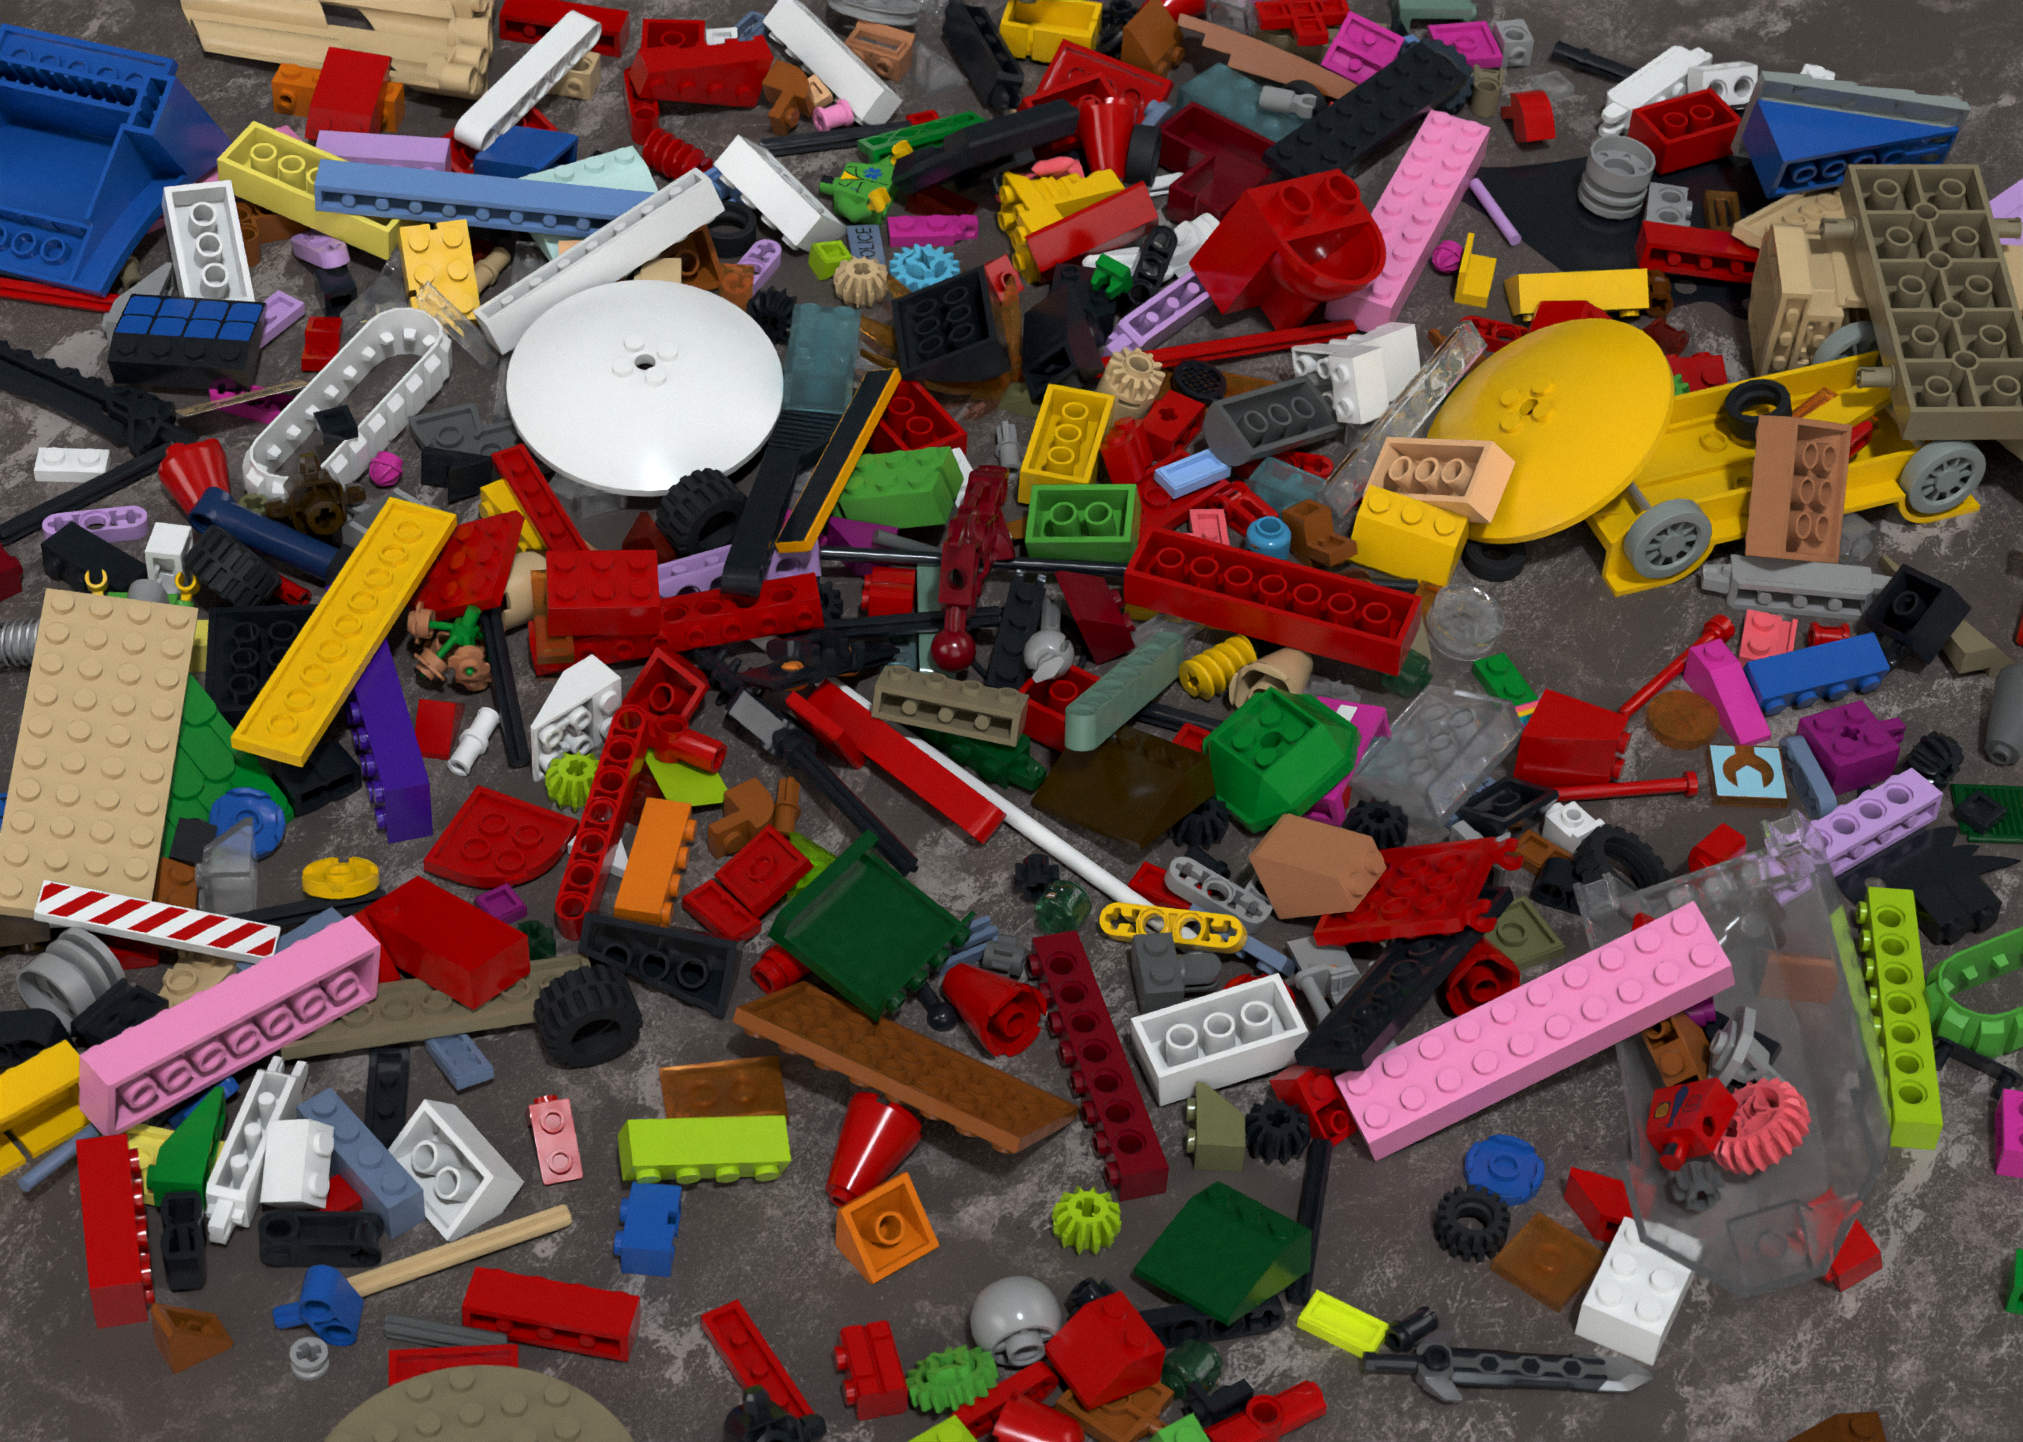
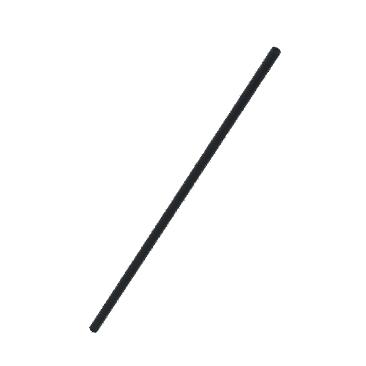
M820 546V560L941 567L942 552ZM1014 557L1013 559L994 561L993 570L1017 571L1019 569L1029 572L1056 573L1062 570L1087 575L1124 577V572L1129 563ZM981 558L978 569H984V562ZM1370 576L1371 582L1376 585L1407 593H1417L1418 579Z

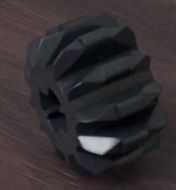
M773 285L767 291L760 288L747 303V314L775 344L780 338L788 341L801 325L800 320L803 307L797 305V296L787 295L786 288L781 292L777 291Z
M1933 731L1928 736H1922L1919 743L1913 745L1912 751L1905 757L1907 761L1903 764L1902 771L1905 772L1913 768L1937 789L1942 791L1950 781H1953L1955 774L1960 771L1959 765L1964 761L1963 748L1950 736Z
M1215 793L1167 830L1169 838L1176 839L1178 846L1188 844L1192 847L1198 845L1206 850H1209L1212 843L1220 844L1229 826L1226 802L1218 801Z
M1373 796L1369 803L1359 800L1355 808H1350V812L1347 814L1345 829L1372 836L1378 850L1404 847L1407 841L1409 822L1408 816L1402 812V806H1391L1389 798L1384 802H1378Z
M1267 1097L1263 1105L1254 1103L1250 1113L1245 1118V1148L1252 1149L1254 1159L1262 1156L1266 1157L1269 1165L1274 1159H1279L1285 1166L1290 1157L1300 1159L1304 1148H1307V1144L1310 1142L1309 1115L1301 1113L1299 1104L1288 1106L1285 1098L1279 1103H1274L1269 1097Z

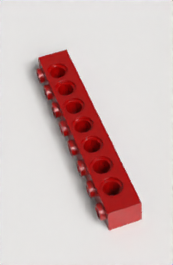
M815 572L766 580L763 583L758 599L721 594V588L661 598L659 634L548 636L547 618L528 621L530 650L536 676L563 672L591 654L604 664L650 657L656 647L671 652H679L825 627Z

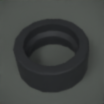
M1135 124L1127 157L1126 182L1128 184H1137L1143 181L1147 187L1153 186L1161 152L1162 129L1160 127Z
M721 201L725 211L717 215L711 223L707 224L718 258L743 256L756 242L757 217L744 204L734 201ZM719 226H733L741 230L734 233H718L711 229Z
M1755 379L1741 383L1732 389L1725 399L1727 423L1731 432L1743 440L1756 441L1755 431L1758 426L1759 416H1749L1741 413L1746 408L1754 405L1768 404L1777 407L1765 415L1792 417L1790 393L1784 385L1774 380Z

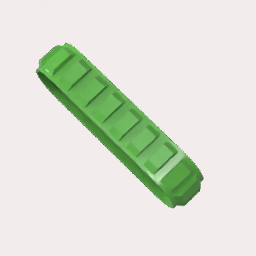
M2023 926L1953 954L1948 959L1940 961L1928 974L1923 995L1929 1010L1932 1041L1937 1036L1944 1037L1989 1059L2023 1047V1006L1995 1015L1982 1014L1962 1007L1950 997L2022 968Z

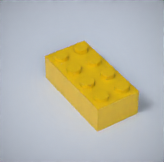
M1048 383L1020 469L1019 503L1030 504L1032 485L1095 484L1103 459L1100 445L1105 440V436L1109 434L1113 425L1115 395Z

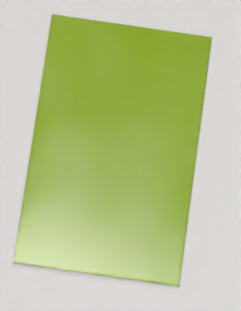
M652 748L647 749L644 759L666 800L691 803L692 806L724 803V791L728 789L718 771L712 774L683 761L664 763L653 756Z

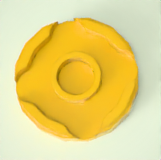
M335 857L317 860L308 864L303 869L301 878L303 891L311 896L326 899H344L365 895L375 890L380 884L378 867L370 860L359 857H348L349 863H339V858Z

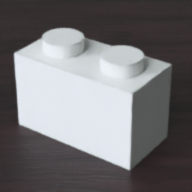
M312 1119L269 1121L260 1203L283 1210L326 1209L327 1193L330 1187L331 1152L334 1147L333 1126Z

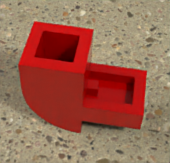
M1543 90L1510 93L1511 106H1503L1500 109L1502 119L1513 118L1515 143L1556 138L1551 103Z

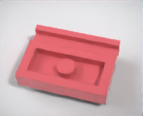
M1747 609L1738 655L1742 668L1748 661L1793 651L1798 619L1788 622L1783 621L1782 616Z

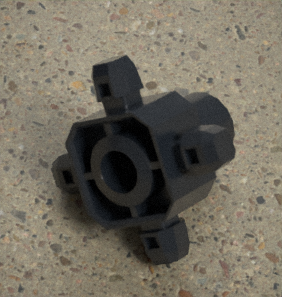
M761 1385L746 1388L742 1397L743 1404L733 1408L724 1422V1432L728 1442H816L827 1434L825 1420L820 1414L812 1413L801 1416L798 1419L788 1409L771 1401L769 1393Z

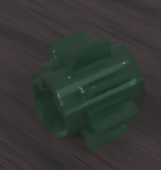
M539 920L518 923L517 930L528 935L530 961L547 959V955H556V940H554L552 927L546 928Z

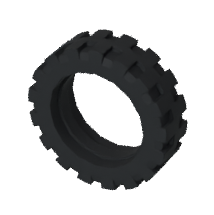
M1604 824L1602 827L1597 826L1576 848L1575 851L1577 852L1574 854V862L1577 863L1575 867L1577 874L1582 876V883L1586 889L1592 890L1594 893L1593 897L1600 903L1603 901L1607 904V909L1614 913L1618 911L1622 917L1631 919L1640 912L1652 916L1671 896L1670 892L1673 890V883L1669 882L1671 878L1669 870L1664 869L1662 858L1652 852L1653 848L1647 842L1645 844L1641 842L1638 835L1633 832L1629 834L1625 832V828L1620 826L1612 828L1611 824ZM1606 856L1618 861L1627 868L1637 880L1640 888L1628 883L1619 876L1609 864Z

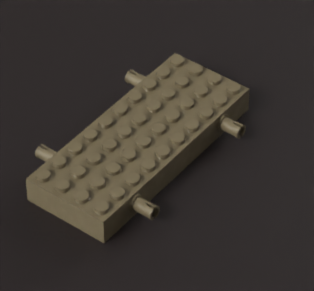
M1848 164L1840 190L1846 219L1821 218L1819 234L1821 235V240L1849 239L1852 242L1883 367L1858 366L1856 369L1857 388H1887L1890 392L1902 440L2023 439V320L2000 242V238H2021L2023 229L2021 218L1993 217L1979 164Z

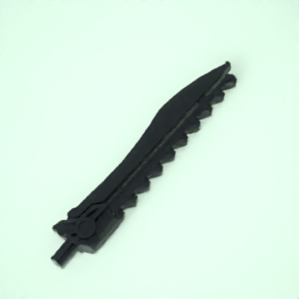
M0 340V389L34 400L110 437L111 441L118 446L128 443L129 449L138 456L156 444L173 441L174 444L184 443L187 445L195 443L200 439L199 434L175 425L176 407L171 401L166 402L153 394L130 385L126 387H108L105 385L102 377H82L78 368H59L55 359H36L31 350H13L10 348L7 340ZM102 408L107 410L108 416L104 415Z

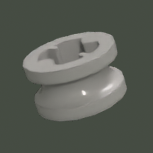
M316 1337L301 1338L290 1348L291 1369L297 1378L312 1381L325 1375L329 1369L328 1348L321 1339ZM309 1355L312 1359L317 1358V1360L310 1362L307 1358L302 1359V1357Z

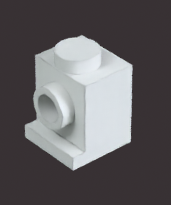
M1574 801L1565 806L1561 803H1555L1545 814L1542 837L1574 855L1577 852L1575 851L1584 839L1597 826L1602 827L1605 822L1600 818L1597 820L1593 819Z

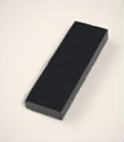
M370 1048L364 1125L387 1150L407 1123L411 1063L410 1048Z

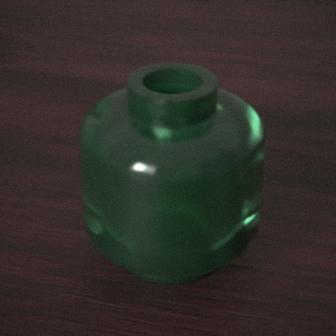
M1412 648L1409 650L1398 677L1377 671L1381 675L1380 682L1382 686L1404 698H1411L1417 690L1424 693L1434 675L1428 672L1430 667L1429 658Z

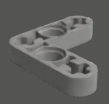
M1178 857L1170 863L1164 877L1166 886L1173 893L1210 913L1236 917L1244 925L1247 934L1257 933L1274 909L1268 896L1261 894L1256 888V885L1261 884L1256 872L1245 889L1191 858ZM1181 873H1184L1187 875V877L1183 879L1179 875H1181ZM1199 882L1202 883L1200 889L1197 888ZM1215 889L1220 891L1224 895L1225 900H1213L1208 895L1207 890ZM1232 901L1236 903L1234 909L1230 907ZM1247 911L1253 914L1251 918L1245 915Z

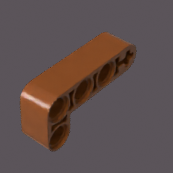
M250 201L236 203L248 267L256 266L262 260L261 244L291 239L297 234L312 229Z

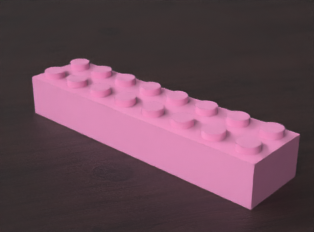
M350 915L339 922L327 925L323 930L306 939L296 941L290 947L273 956L261 959L257 964L248 969L228 976L224 981L215 986L195 993L184 1002L170 1009L160 1011L151 1019L135 1027L125 1029L118 1036L100 1045L90 1047L85 1053L80 1055L79 1109L103 1136L121 1134L377 998L381 944L353 915Z

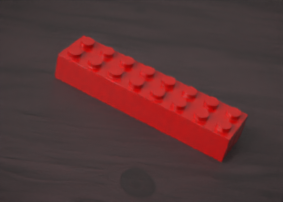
M1150 524L1124 572V603L1397 677L1420 628L1422 596Z

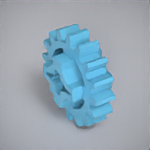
M929 243L926 247L914 244V249L912 250L902 247V254L894 253L893 260L889 261L890 284H895L896 291L905 290V295L960 274L959 260H954V254L952 252L944 254V247L942 246L936 250L932 249V245Z

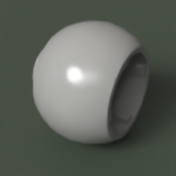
M1012 1276L990 1284L978 1294L971 1309L970 1324L972 1336L977 1346H981L983 1352L990 1351L995 1362L1002 1365L1026 1366L1037 1362L1045 1355L1044 1345L1061 1329L1062 1316L1060 1305L1055 1295L1044 1283L1029 1276Z

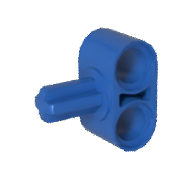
M315 1265L308 1268L305 1273L299 1301L275 1307L272 1311V1316L274 1318V1325L278 1329L308 1323L327 1344L346 1347L354 1344L357 1340L364 1301L337 1269L326 1265Z

